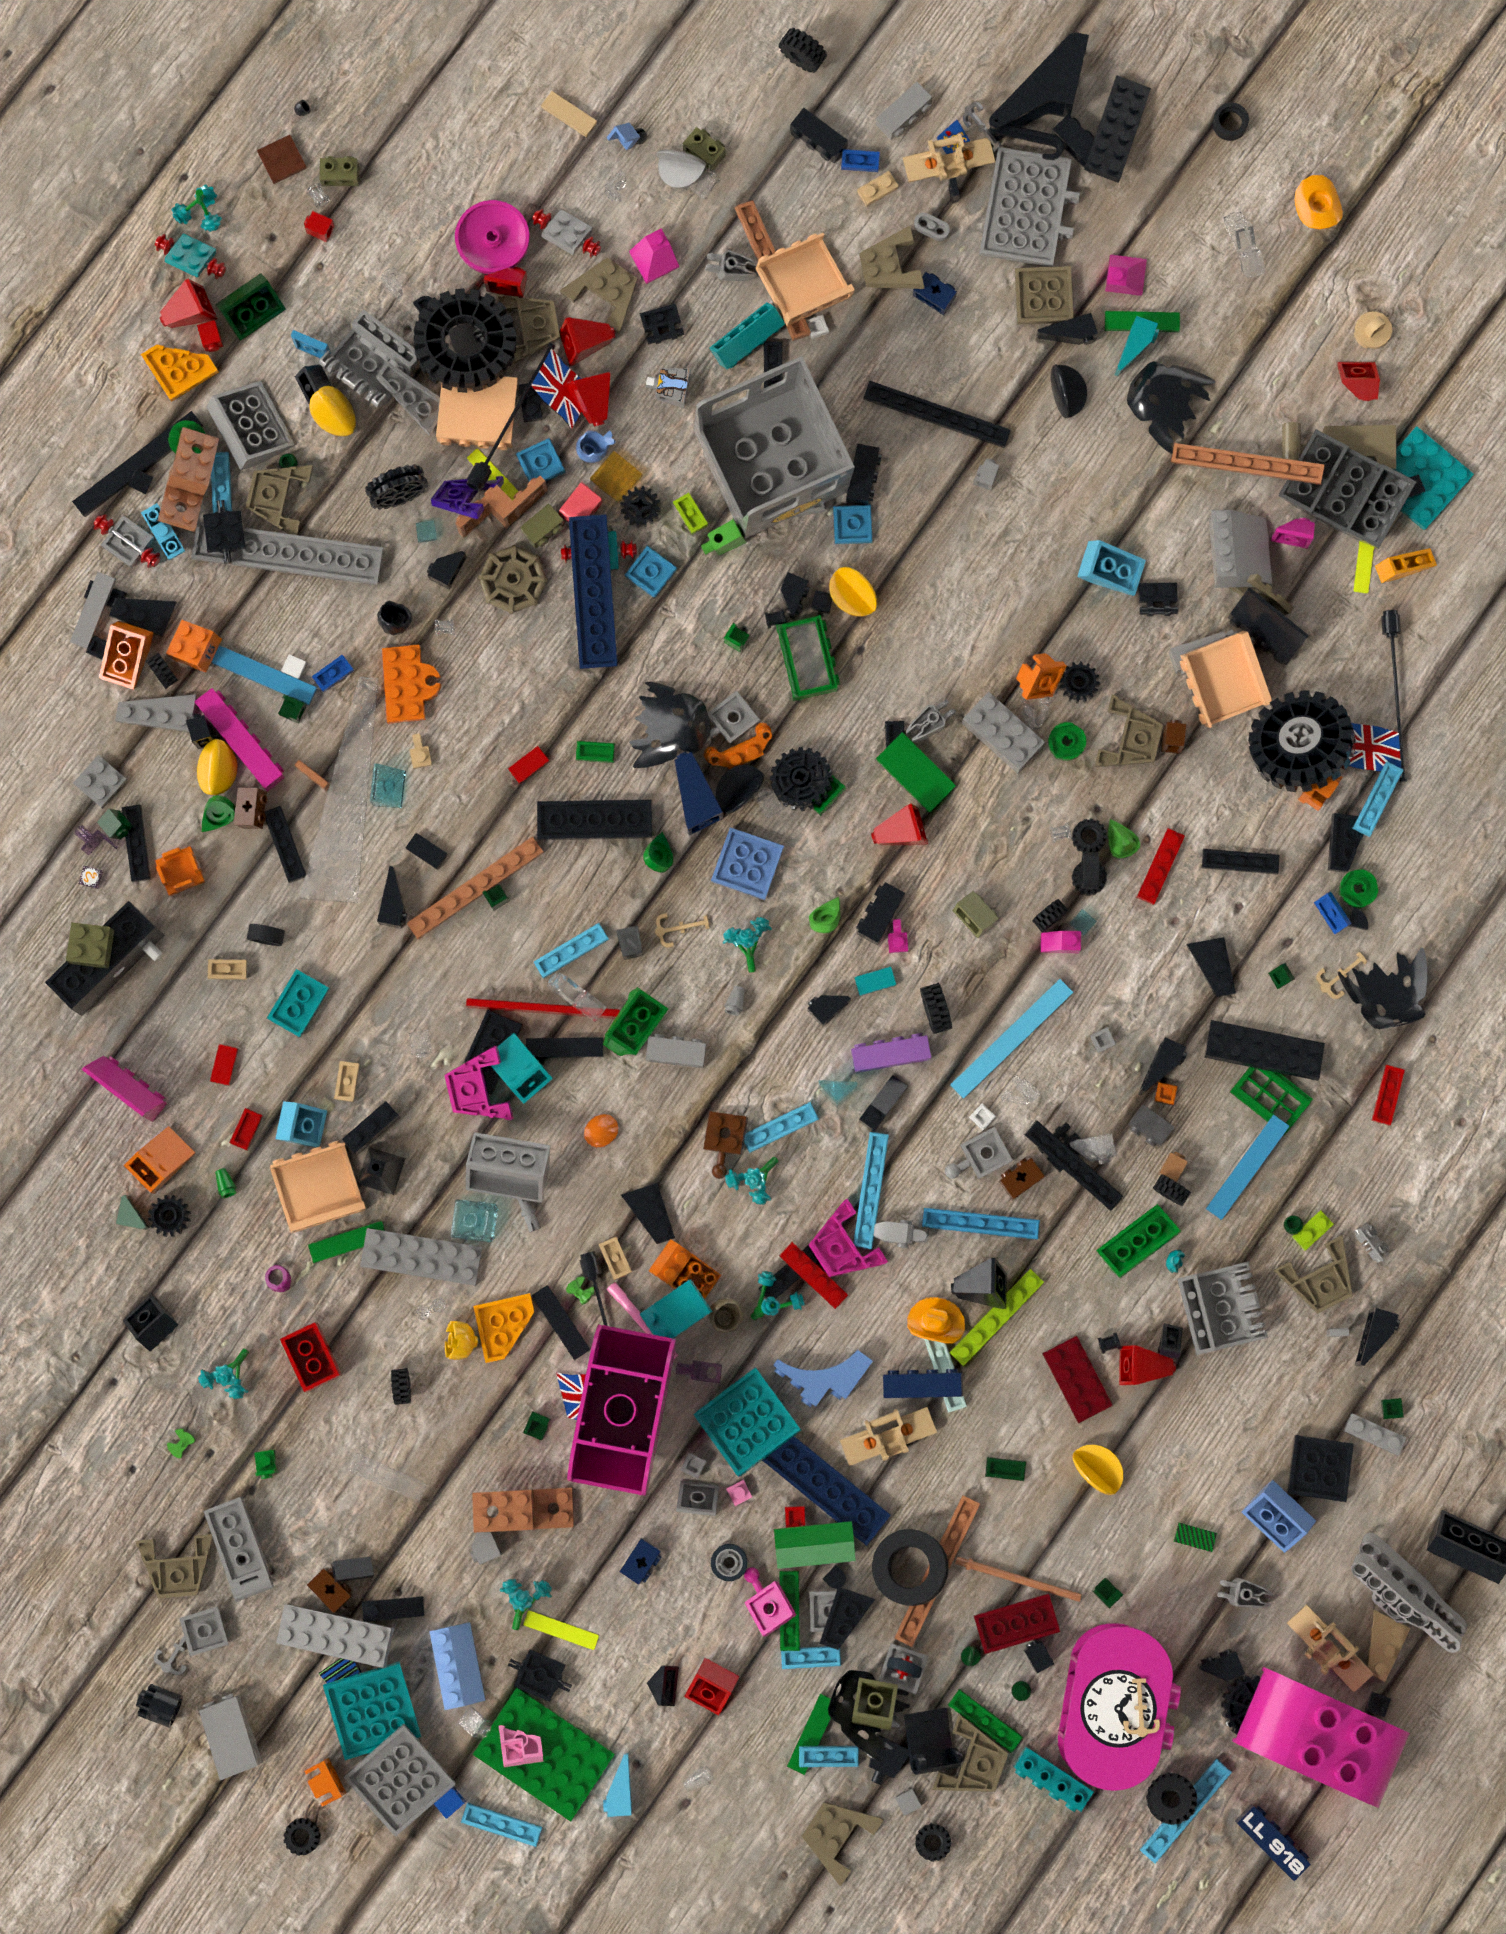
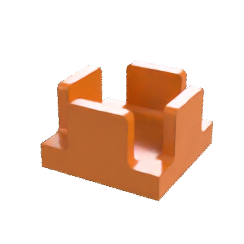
M1046 653L1034 654L1033 659L1038 664L1035 665L1034 669L1027 664H1022L1016 677L1021 683L1020 687L1024 690L1022 696L1026 700L1053 697L1067 665L1063 661H1054Z
M1340 776L1335 781L1330 777L1326 778L1328 785L1320 789L1316 783L1312 784V791L1303 792L1298 800L1303 804H1309L1319 811L1343 777Z
M191 846L184 849L175 848L161 854L162 858L155 860L157 872L169 896L205 882Z
M330 1758L304 1771L305 1774H308L319 1768L321 1773L308 1780V1784L315 1798H319L329 1792L332 1794V1797L320 1803L322 1807L347 1793Z

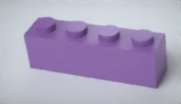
M922 1033L913 1034L909 1039H904L903 1036L892 1038V1042L886 1043L885 1040H878L873 1042L874 1045L866 1046V1043L854 1045L855 1048L851 1049L855 1073L931 1060L927 1035L923 1036Z

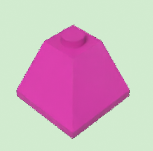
M662 228L645 236L629 251L646 284L679 268L672 247Z
M1110 255L1105 291L1142 296L1147 259Z
M1308 518L1294 519L1277 527L1271 537V542L1308 549L1314 538L1315 522H1310Z

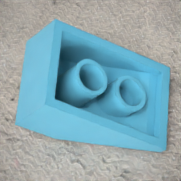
M1101 540L1088 541L1077 577L1102 587L1135 596L1146 560Z

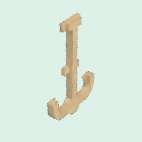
M667 913L661 914L656 919L657 928L655 934L660 938L662 946L666 948L674 947L673 942H664L663 936L665 933L681 930L682 934L685 933L684 929L705 925L706 929H710L708 918L706 915L703 916L704 921L683 925L682 921L679 922L680 926L664 929L660 925V920H668Z
M1360 952L1356 954L1358 959L1344 971L1341 968L1338 970L1345 978L1347 977L1346 973L1361 961L1364 965L1367 963V960ZM1324 968L1317 973L1316 980L1321 985L1320 989L1323 993H1328L1333 999H1339L1345 995L1343 991H1340L1338 995L1333 994L1331 991V986L1340 979L1339 976H1336L1329 983H1324L1320 977L1321 974L1326 973Z
M1146 1678L1132 1679V1683H1137L1138 1706H1134V1709L1139 1711V1727L1137 1730H1130L1128 1728L1129 1721H1123V1726L1127 1733L1145 1737L1147 1734L1155 1733L1159 1730L1160 1721L1159 1719L1153 1720L1155 1723L1153 1729H1146L1144 1727L1143 1710L1147 1709V1705L1142 1704L1141 1683H1146Z

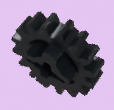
M642 486L641 490L634 487V492L627 490L628 496H622L625 502H620V506L623 507L620 510L621 514H626L624 520L630 519L629 525L636 523L637 528L640 527V524L647 527V522L654 524L653 518H659L656 512H661V507H658L661 504L660 500H655L657 494L651 495L652 489L645 491L644 486ZM645 498H649L653 504L647 502ZM640 504H643L641 510H638ZM628 510L634 512L636 516H632Z

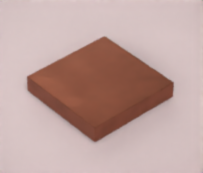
M287 135L257 150L273 184L307 169L291 135Z

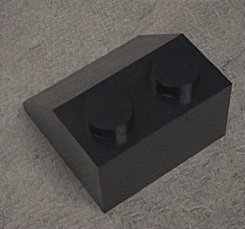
M152 1294L123 1319V1322L135 1339L150 1352L178 1326L173 1316Z

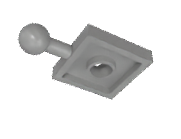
M737 691L708 712L709 719L716 727L711 730L709 738L702 748H707L711 744V739L720 732L729 744H732L760 722V719ZM731 713H736L739 719L737 722H730L728 716Z
M993 1127L961 1144L960 1146L967 1159L957 1165L954 1163L948 1164L945 1168V1174L948 1178L955 1179L959 1176L960 1171L972 1166L977 1178L980 1179L1013 1160L996 1128ZM983 1148L991 1149L992 1156L990 1158L982 1157L981 1150Z

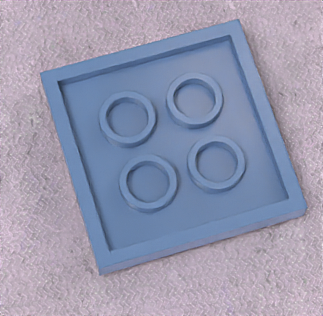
M730 827L711 882L765 900L784 846Z

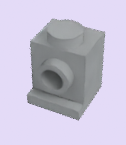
M986 459L984 465H979L973 485L991 491L999 470L997 462L992 459Z

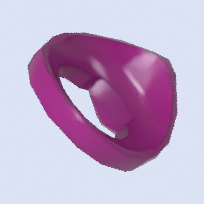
M274 1265L265 1273V1281L268 1288L272 1291L286 1292L291 1286V1275L281 1265ZM277 1269L283 1274V1281L279 1285L270 1282V1274Z

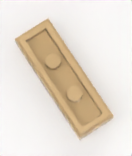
M553 91L550 92L541 105L542 109L586 138L597 124V120Z

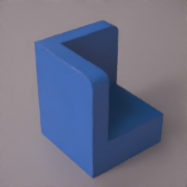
M453 1786L434 1805L447 1819L465 1804L466 1800Z

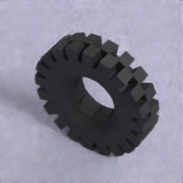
M464 288L455 289V294L453 295L449 291L441 293L439 300L434 297L427 303L428 308L421 310L418 315L419 320L415 323L414 349L416 359L420 362V368L424 374L429 373L431 381L435 384L440 381L442 388L451 391L452 387H457L458 392L467 393V388H472L473 392L483 390V385L487 384L488 387H491L497 383L498 377L502 379L508 370L507 367H511L514 353H516V330L513 327L514 321L510 313L506 314V307L501 302L496 304L495 297L488 293L484 297L480 296V290L471 289L469 294L465 293ZM467 323L478 327L481 330V335L485 336V343L481 344V349L470 355H460L450 350L449 344L445 342V336L449 334V330L455 325Z

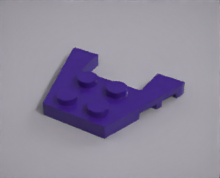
M496 476V480H488L484 488L480 490H488L496 485L501 488L504 484L503 476ZM467 479L444 481L431 498V505L475 519H478L484 511L483 504L470 503L478 491L467 486Z

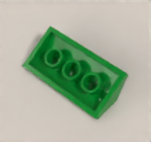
M1156 1204L1096 1251L1110 1270L1120 1279L1181 1233V1230L1162 1208Z
M852 1521L774 1529L777 1569L856 1561Z

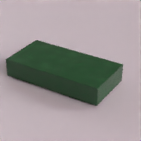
M987 1457L985 1477L1024 1481L1026 1462Z

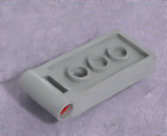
M243 1497L203 1511L235 1601L238 1602L274 1588ZM241 1556L246 1557L245 1563L240 1561Z

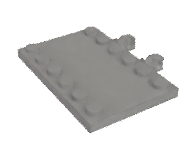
M1002 147L998 148L979 255L1053 267L1057 240L1062 241V238L1072 239L1074 228L1064 227L1063 223H1061L1063 206L1067 205V202L1078 204L1080 193L1072 192L1071 188L1067 187L1072 159L1059 157L1055 160H1046L1042 158L1043 154Z

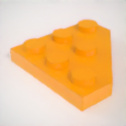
M157 344L141 354L171 402L219 373L210 357L206 354L166 348Z
M531 1293L473 1306L485 1363L503 1360L511 1351L535 1313Z

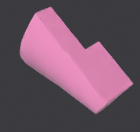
M503 1725L499 1726L504 1767L543 1762L541 1738L539 1736L526 1735L522 1731L517 1730L516 1732L505 1728Z

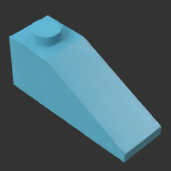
M624 1753L606 1796L607 1800H603V1810L607 1812L608 1817L632 1815L629 1753Z

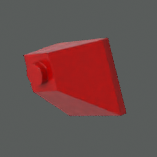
M513 267V269L505 268L485 275L483 280L486 291L523 298L527 273L520 267Z
M1337 362L1341 382L1359 400H1378L1380 378L1375 362Z

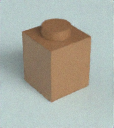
M1170 1152L1158 1175H1165L1177 1182L1187 1164V1161L1184 1160L1185 1156L1178 1152H1174V1154Z

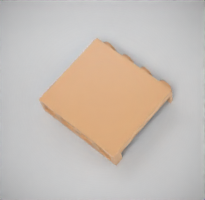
M824 233L819 235L812 234L803 242L797 241L787 249L781 248L771 256L765 255L758 260L755 269L786 326L851 298L855 291L852 284L847 285L823 241Z
M498 377L497 383L491 387L485 384L483 385V390L473 392L472 388H467V393L458 392L457 387H452L451 391L442 388L441 383L436 431L437 441L447 446L454 443L462 447H470V445H478L479 448L487 449L489 446L493 447L515 408L516 394L519 387L518 378L503 377L501 379ZM514 418L497 449L507 450L512 448Z
M1247 631L1238 632L1180 655V666L1183 672L1186 671L1188 677L1186 683L1188 688L1193 691L1194 696L1192 700L1195 707L1199 708L1201 714H1198L1202 725L1211 728L1215 723L1261 705L1267 706L1272 701Z
M335 1141L328 1144L329 1147L321 1149V1147L311 1149L308 1154L297 1153L291 1156L292 1159L284 1161V1158L273 1161V1165H270L271 1174L290 1234L365 1211L366 1207L358 1189L345 1148V1142Z

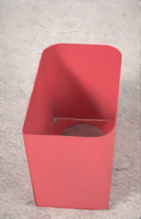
M582 482L563 504L558 514L568 523L569 517L594 515L602 505V498Z

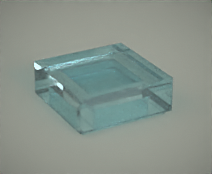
M435 521L416 523L418 543L437 540Z
M1082 909L1069 924L1077 931H1081V935L1085 936L1097 921Z

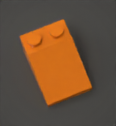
M122 621L111 624L99 678L134 690L150 651L154 632Z

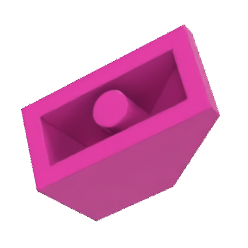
M1081 931L1041 933L1040 952L1079 954L1081 951Z

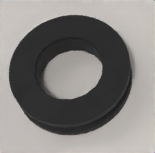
M915 1529L896 1531L883 1539L874 1553L872 1560L874 1581L881 1593L893 1602L906 1606L925 1604L941 1592L947 1581L949 1571L947 1555L935 1538ZM908 1547L922 1550L930 1564L926 1580L913 1588L899 1585L891 1572V1564L895 1555L900 1550Z

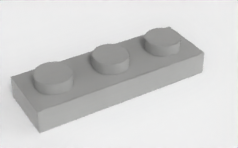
M1353 1413L1350 1414L1344 1432L1399 1456L1406 1437Z

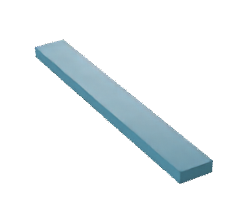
M1059 979L957 1077L950 1086L964 1099L1071 996L1073 991Z

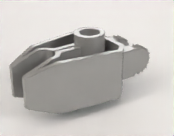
M730 250L724 252L723 255L707 254V259L719 262V266L708 264L705 270L718 273L717 276L720 280L747 281L754 279L758 274L747 270H756L757 262L747 256Z
M947 699L936 707L928 705L912 721L906 731V735L916 729L921 730L919 734L912 738L913 743L923 741L944 730L946 720L956 713L955 709L949 710L943 716L939 712L949 704Z
M900 1220V1223L887 1221L875 1224L873 1236L884 1242L895 1243L897 1247L907 1249L909 1245L913 1246V1242L923 1243L927 1242L929 1238L927 1232L915 1229L912 1221Z
M1235 1578L1232 1582L1220 1580L1222 1586H1230L1231 1588L1229 1594L1218 1592L1217 1596L1227 1598L1231 1605L1252 1608L1271 1606L1270 1603L1262 1602L1259 1598L1262 1594L1273 1596V1593L1266 1588L1240 1578Z

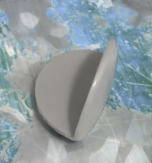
M666 149L656 153V156L659 158V174L662 180L671 187L683 188L692 185L701 177L706 167V163L703 160L682 151Z

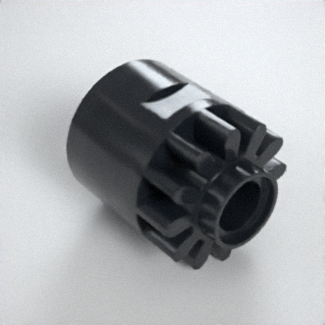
M150 1684L147 1690L141 1691L137 1699L136 1707L140 1708L137 1714L139 1717L171 1728L181 1707L183 1696Z

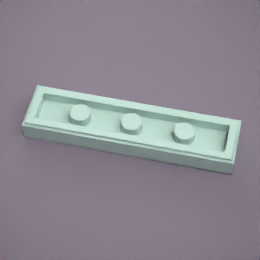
M924 1339L933 1368L938 1369V1373H946V1369H954L947 1344ZM964 1396L943 1397L948 1413L967 1407Z

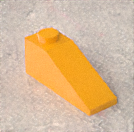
M1428 548L1388 557L1377 564L1375 568L1381 583H1385L1433 568L1437 564L1431 549Z

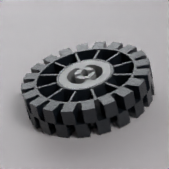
M1309 690L1300 691L1298 698H1295L1293 692L1284 694V702H1281L1277 697L1270 702L1271 710L1264 707L1258 713L1260 720L1254 719L1251 725L1253 732H1249V750L1257 771L1260 772L1262 778L1267 782L1271 780L1274 787L1282 789L1285 785L1286 790L1289 792H1297L1298 786H1301L1303 792L1312 791V784L1315 783L1319 789L1327 786L1326 778L1330 777L1335 781L1340 777L1339 769L1346 770L1351 763L1349 757H1353L1355 753V732L1346 709L1343 705L1339 706L1338 701L1330 696L1326 699L1325 693L1315 691L1313 697H1311Z

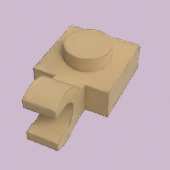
M420 733L412 735L415 748L409 750L413 769L432 766L429 747H423Z

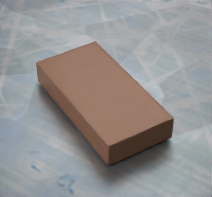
M301 760L296 762L295 767L327 792L330 784Z

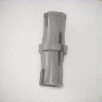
M518 1199L522 1210L521 1215L525 1218L529 1233L541 1229L535 1215L536 1209L532 1207L531 1201Z

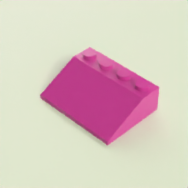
M102 1056L81 1069L142 1117L152 1122L167 1105L163 1101L165 1098L157 1091L151 1092L146 1082L142 1079L139 1082L134 1079L133 1076L135 1074L126 1067L124 1070L118 1066L120 1062L112 1056L109 1058Z

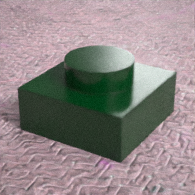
M1286 963L1281 964L1268 973L1277 989L1295 980Z
M1402 1398L1381 1400L1383 1419L1404 1418Z

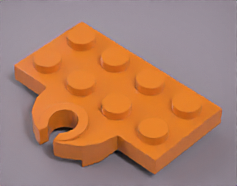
M420 645L382 648L387 723L426 720L424 702L437 697L441 689L440 683L429 686L427 685V680L429 677L441 678L440 674L433 666L422 663Z

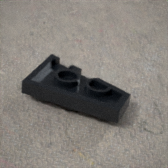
M116 598L109 617L152 631L155 635L163 637L177 602Z
M1339 813L1332 814L1328 871L1344 873L1349 871L1356 855L1357 847L1364 834L1352 829L1358 816Z
M1225 938L1186 944L1215 997L1235 994L1236 991Z
M658 1183L621 1195L656 1244L675 1239Z
M838 1586L819 1644L839 1650L876 1599Z

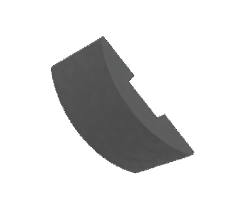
M1315 429L1298 461L1324 464L1322 484L1287 480L1278 496L1328 526L1379 549L1415 486L1416 481L1384 464L1381 465L1350 449L1349 446Z

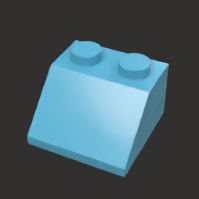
M283 1101L275 1139L314 1148L320 1147L327 1110Z

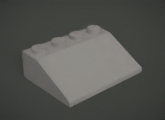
M261 381L213 395L206 406L240 470L256 466L295 445Z
M1212 510L1209 526L1215 588L1254 587L1247 582L1249 576L1253 574H1259L1264 585L1268 583L1272 586L1266 518L1233 510Z

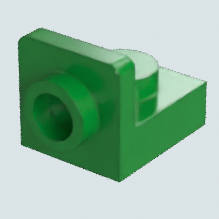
M275 1450L254 1453L257 1471L255 1475L261 1476V1479L273 1478V1474L278 1473Z

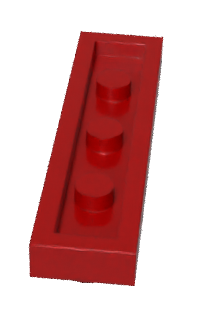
M1167 828L1136 898L1152 905L1155 904L1185 835Z
M792 1241L778 1255L834 1309L848 1296L841 1287Z

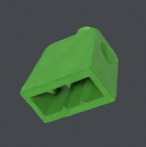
M733 519L708 533L710 540L701 544L705 555L716 551L718 555H722L747 542L738 524Z

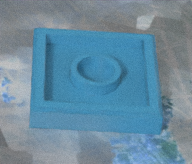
M295 330L291 333L295 347L318 358H321L327 350L330 351L326 343Z
M550 438L516 453L529 482L533 478L537 479L539 476L548 481L566 473Z
M871 505L833 506L835 545L872 543Z
M647 546L625 573V577L650 596L656 598L676 572L677 567Z

